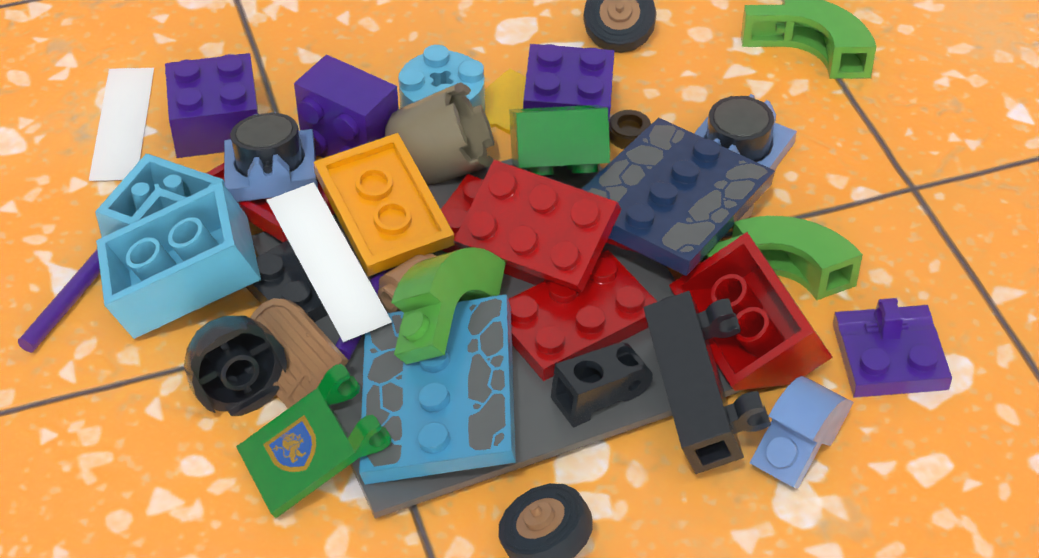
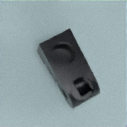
M616 343L556 363L550 398L574 428L590 421L592 412L615 404L618 400L629 401L640 396L650 386L653 373L628 343Z

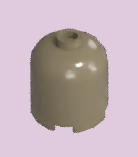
M461 82L400 108L392 113L385 127V137L399 133L427 185L441 183L487 168L493 162V158L487 156V148L494 146L489 121L482 105L472 106L466 97L471 92V89Z

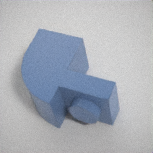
M800 376L796 378L781 394L768 417L772 418L771 425L765 432L750 464L793 488H799L821 444L832 445L854 402L807 377Z

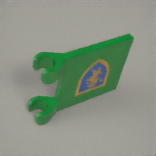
M336 364L331 367L316 389L236 446L264 502L275 518L279 517L358 458L380 452L391 443L389 432L385 427H381L380 422L374 415L363 417L355 425L349 437L347 436L330 405L352 399L359 393L360 385L355 377L350 376L347 368L342 364Z

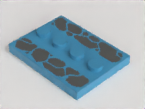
M507 294L457 302L445 355L406 365L394 355L404 314L402 311L387 313L392 323L365 333L361 419L367 415H374L380 422L381 427H385L391 436V443L387 448L380 452L360 457L359 474L365 485L516 463L511 306Z

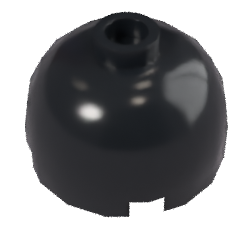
M222 316L207 322L196 331L186 349L184 360L187 380L195 397L207 410L216 413L215 410L228 411L231 416H242L258 410L270 401L280 388L278 385L275 386L273 384L278 382L282 370L286 374L287 368L284 348L265 325L247 316Z

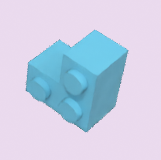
M146 153L95 211L101 237L111 234L220 181L225 184L224 180Z

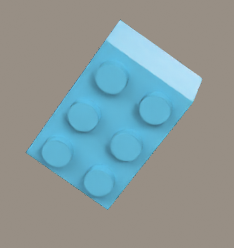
M222 181L96 240L104 306L133 339L261 280L248 217Z

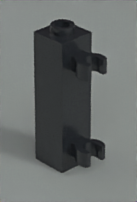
M686 291L643 307L681 448L695 474L744 458L737 433L742 431H760L770 426L771 423L758 391L743 394L733 404L728 405L709 339L714 337L728 338L741 332L736 313L733 312L730 300L721 299L715 301L705 311L699 312L690 291Z

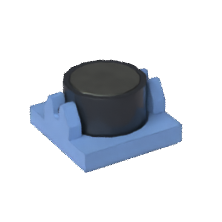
M750 94L749 96H730L720 99L711 107L708 117L694 134L713 140L722 147L775 170L795 143L797 131L775 123L776 113L771 102L768 100L765 102L755 99L754 95Z
M276 112L254 114L236 124L231 131V139L224 140V185L236 202L273 198L313 182L318 189L313 164L316 161L313 129L299 131L296 121L290 116Z

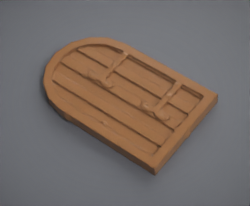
M276 298L262 303L250 317L265 325L284 348L287 360L286 374L282 370L281 377L273 385L280 387L276 395L287 408H290L316 389L331 367L336 364L345 366L349 361L305 311L290 300Z

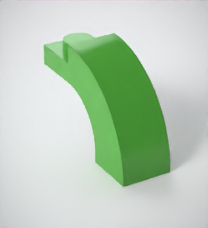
M783 0L782 5H744L741 31L742 47L798 48L818 57L826 66L829 79L871 78L877 48L875 40L868 28L847 10L825 0Z
M759 216L734 222L732 238L719 241L701 260L702 263L748 232L778 276L800 283L816 300H820L857 286L863 254L846 238L820 224L794 217Z
M471 247L425 259L413 265L398 283L391 302L404 313L394 355L406 365L445 355L457 302L498 296L506 262L490 251Z

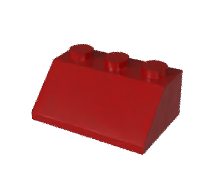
M748 232L697 265L687 276L683 275L669 284L674 295L690 291L699 312L705 311L715 301L721 299L730 300L733 312L736 313L741 332L728 338L714 337L709 339L716 363L734 391L790 385L796 378L806 376L833 358Z

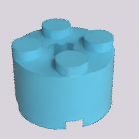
M431 45L424 49L423 54L407 62L399 73L400 108L461 82L471 89V92L466 97L472 106L482 105L485 111L484 66L481 62L467 55L449 51L443 45Z

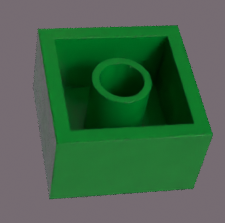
M584 105L509 109L512 163L518 168H523V170L538 175L554 174L553 166L567 165V170H572V173L599 172V164L610 163L607 107Z

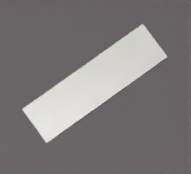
M154 68L109 69L89 181L123 180L140 161Z
M314 182L267 200L343 342L392 323Z

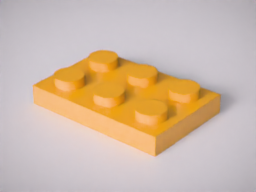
M399 133L313 162L314 173L367 276L401 265L416 255L425 256L426 254L454 245V233Z

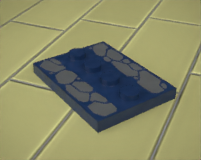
M658 117L587 183L582 190L617 201L621 207V212L608 238L687 276L734 226V222L738 221L772 185L775 170L722 147L713 140L700 137Z

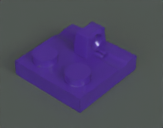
M897 298L879 299L876 309L835 312L833 328L853 398L950 389L952 375L928 305L898 307Z

